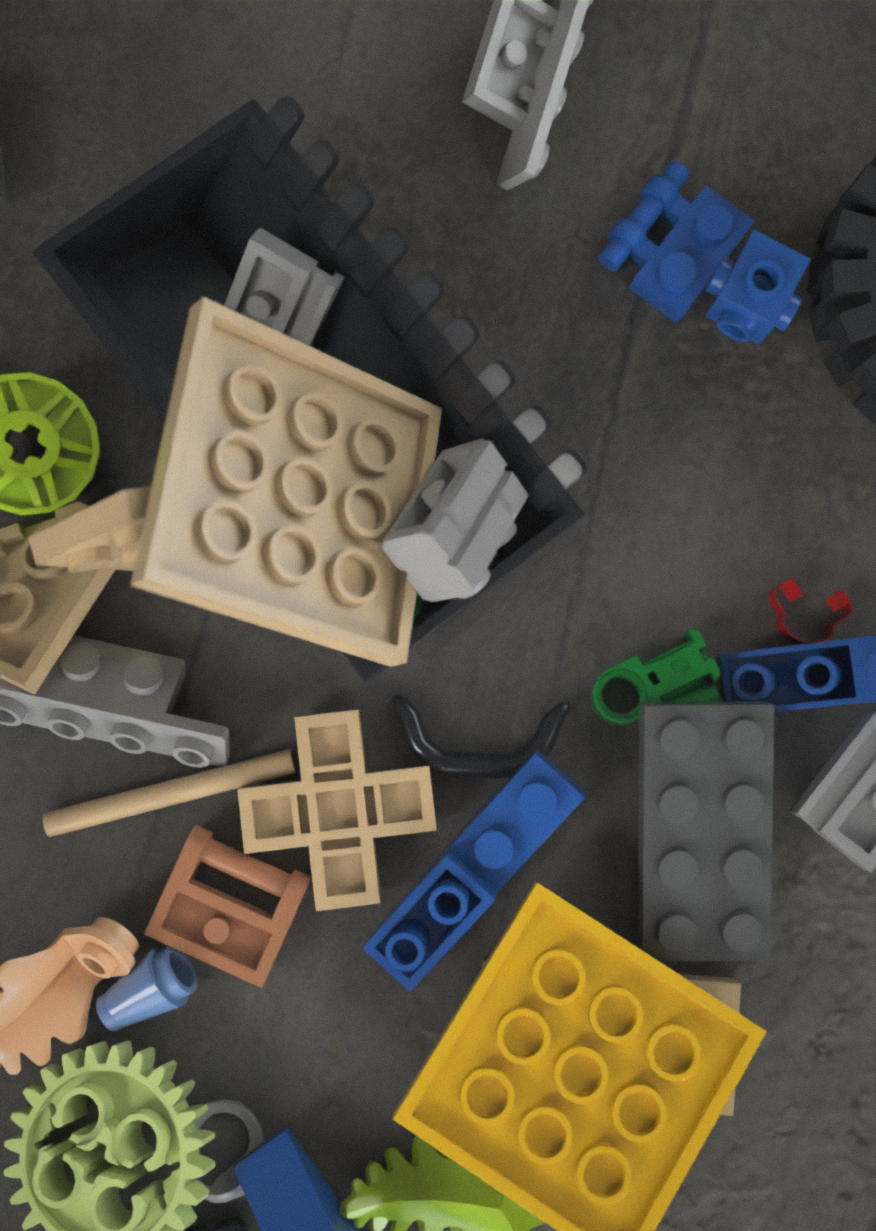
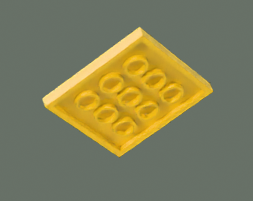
M534 882L394 1111L393 1120L557 1231H655L767 1031L541 884Z

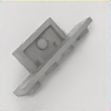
M542 0L493 1L462 103L512 130L496 185L507 191L529 179L535 178L541 172L548 159L550 150L549 145L546 143L552 121L560 113L565 103L567 89L564 87V82L570 64L575 60L583 45L584 32L581 31L587 8L594 0H553L551 6Z
M73 635L35 695L0 679V724L19 726L21 723L47 728L65 739L80 740L88 737L106 741L122 751L133 754L151 751L169 755L185 765L197 768L208 765L225 766L230 757L229 729L227 727L172 715L186 676L184 659Z

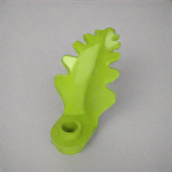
M418 1136L413 1138L411 1163L406 1160L397 1147L388 1148L385 1151L387 1169H383L375 1161L369 1162L365 1168L366 1183L359 1178L353 1179L351 1194L340 1205L342 1217L353 1219L356 1228L363 1227L369 1221L371 1231H382L389 1221H391L390 1231H407L414 1221H417L418 1231H443L447 1227H450L451 1231H530L545 1223L445 1154L440 1153L436 1148Z

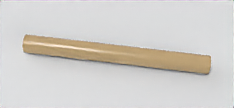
M291 749L52 810L43 814V826L47 836L53 837L297 773V768Z

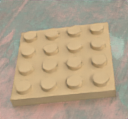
M202 297L190 307L131 586L390 667L407 663L417 591L405 578L407 572L399 570L382 550L381 545L435 463L442 408L206 297Z

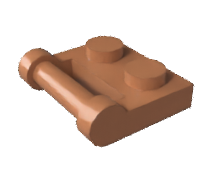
M195 825L183 846L144 935L262 988L266 983L294 917L306 894L312 876L294 869L292 874L287 873L214 840V832ZM200 864L209 865L280 897L281 899L274 914L194 879Z

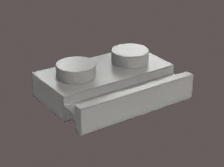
M259 228L249 239L224 306L313 347L345 277L337 272L331 276L317 267L318 261L264 229Z
M866 712L790 810L791 813L801 818L816 833L861 869L872 872L876 867L875 712Z

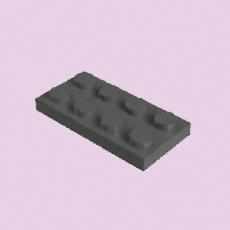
M768 701L639 702L638 948L659 962L771 960L774 704Z

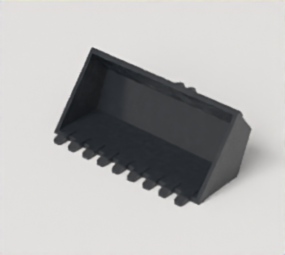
M291 96L280 98L271 110L266 113L256 99H253L43 242L32 253L164 424L166 423L190 307L202 297H206L224 306L249 239L259 228L264 229L318 261L317 267L331 276L337 272L345 277L312 348L442 408L435 461L442 450L479 439L491 441L507 463L505 471L513 472L529 494L514 520L517 525L515 535L508 543L498 548L496 552L498 556L489 569L491 575L487 584L479 592L468 598L460 599L456 597L435 602L424 600L421 611L412 625L409 644L410 651L484 596L508 574L585 515L567 490L586 474L587 466L577 452L569 450L547 467L531 447L551 427V421L540 406L533 405L511 421L496 403L515 383V375L504 361L498 360L487 366L476 377L461 359L480 336L478 328L469 317L461 316L454 319L442 332L430 320L427 314L444 294V286L433 272L428 271L418 275L407 288L399 281L392 271L409 249V243L400 230L396 227L386 229L372 244L368 242L358 228L374 205V199L363 184H354L349 186L335 200L324 186L339 163V155L334 147L327 140L316 141L301 157L291 145V140L304 120V111L298 102ZM341 651L364 683L370 682L389 667Z

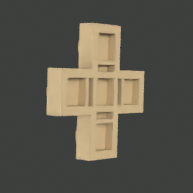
M360 710L294 717L301 780L237 789L244 854L309 846L316 911L380 904L381 891L374 838L437 831L430 766L423 765L367 772Z

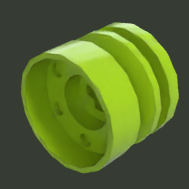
M31 372L1 374L0 510L18 515L50 513L75 500L93 479L101 454L98 427L83 400L60 381ZM32 426H35L41 430L37 441L47 447L45 454L42 458L29 456L22 463L15 458L18 454V447L10 442L11 435L15 431L26 434Z

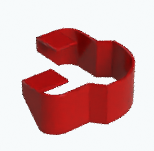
M793 577L771 588L768 592V601L778 615L775 622L776 628L783 637L796 644L823 642L834 636L835 625L849 617L853 611L852 602L844 590L839 589L838 592L825 600L833 613L843 607L842 615L825 626V636L817 641L808 642L798 639L788 631L783 623L786 612L776 598V591L779 587L790 603L803 595Z

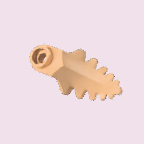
M98 917L91 926L65 928L47 949L25 957L10 959L0 966V986L3 989L0 990V1068L2 1064L8 1074H18L21 1071V1053L25 1054L37 1066H43L51 1058L52 1037H56L67 1044H73L84 1036L87 1029L94 988L104 978L128 975L135 965L134 954L139 949V943L128 929L114 920Z

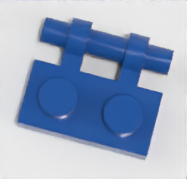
M671 161L660 176L653 175L641 189V201L628 218L618 219L607 233L609 242L597 256V259L605 269L611 272H616L627 258L639 266L641 270L632 280L629 289L678 324L709 284L723 257L728 258L755 221L706 185L692 203L686 201L680 196L679 190L690 177V173L683 164ZM660 216L671 224L673 228L661 244L657 246L647 239L646 233Z

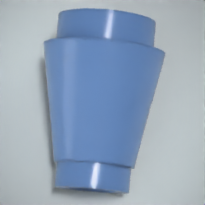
M170 946L165 949L152 948L134 965L128 975L122 976L106 993L97 998L96 1010L100 1020L109 1030L116 1032L123 1027L186 1005L189 995L195 992L198 986L195 969L188 956Z

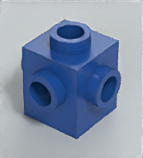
M754 230L738 253L735 261L724 256L705 290L715 296L705 317L716 322L717 328L727 337L740 342L752 341L759 345L774 328L784 331L793 319L803 300V297L794 293L811 259Z

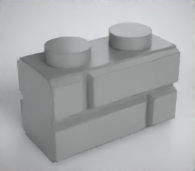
M479 439L442 450L383 540L382 550L399 570L407 572L405 578L423 600L435 602L456 597L464 599L479 592L490 579L491 573L487 567L498 548L508 543L517 531V525L514 520L529 494L513 472L505 471L507 463L491 441Z

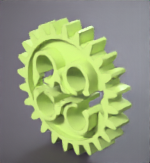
M129 1040L112 1045L111 1049H109L106 1041H100L87 1046L86 1051L79 1048L62 1055V1063H54L40 1071L43 1082H38L24 1089L23 1094L31 1106H26L13 1112L10 1117L16 1125L23 1129V1133L4 1142V1147L20 1154L19 1162L5 1169L4 1176L21 1178L23 1188L18 1190L9 1200L11 1204L29 1203L32 1210L21 1225L24 1230L41 1223L46 1229L45 1231H184L195 1222L197 1215L190 1205L196 1206L210 1192L196 1178L207 1174L215 1168L216 1163L209 1157L200 1155L199 1148L214 1139L215 1132L197 1130L195 1120L208 1110L207 1104H197L189 1107L185 1099L191 1093L196 1083L192 1079L175 1086L171 1081L177 1067L175 1060L169 1061L155 1069L153 1068L155 1061L154 1047L150 1046L143 1049L133 1057L132 1043ZM88 1096L95 1101L99 1112L98 1122L95 1121L71 1133L70 1138L55 1145L50 1143L42 1146V1140L49 1137L50 1132L88 1114ZM143 1121L152 1126L156 1133V1150L143 1137ZM149 1158L147 1161L143 1163L144 1165L140 1164L142 1161ZM65 1162L71 1166L74 1172L75 1184L69 1181L65 1174ZM175 1162H180V1167L172 1171L171 1176L164 1181L156 1180L131 1197L133 1212L124 1207L120 1200V1188H126L144 1176L147 1171H154L165 1163L169 1166Z

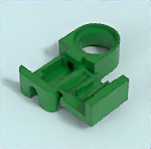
M689 629L684 634L687 642L657 657L641 663L638 655H635L605 670L597 678L591 691V704L597 716L608 724L625 726L639 720V702L723 701L716 687L708 688L703 677H706L711 685L720 677V669L714 658L709 659L704 651L706 642L698 630ZM653 674L656 676L658 684L656 683ZM613 679H625L631 682L638 692V703L635 709L625 714H618L609 710L602 698L603 687L606 683Z

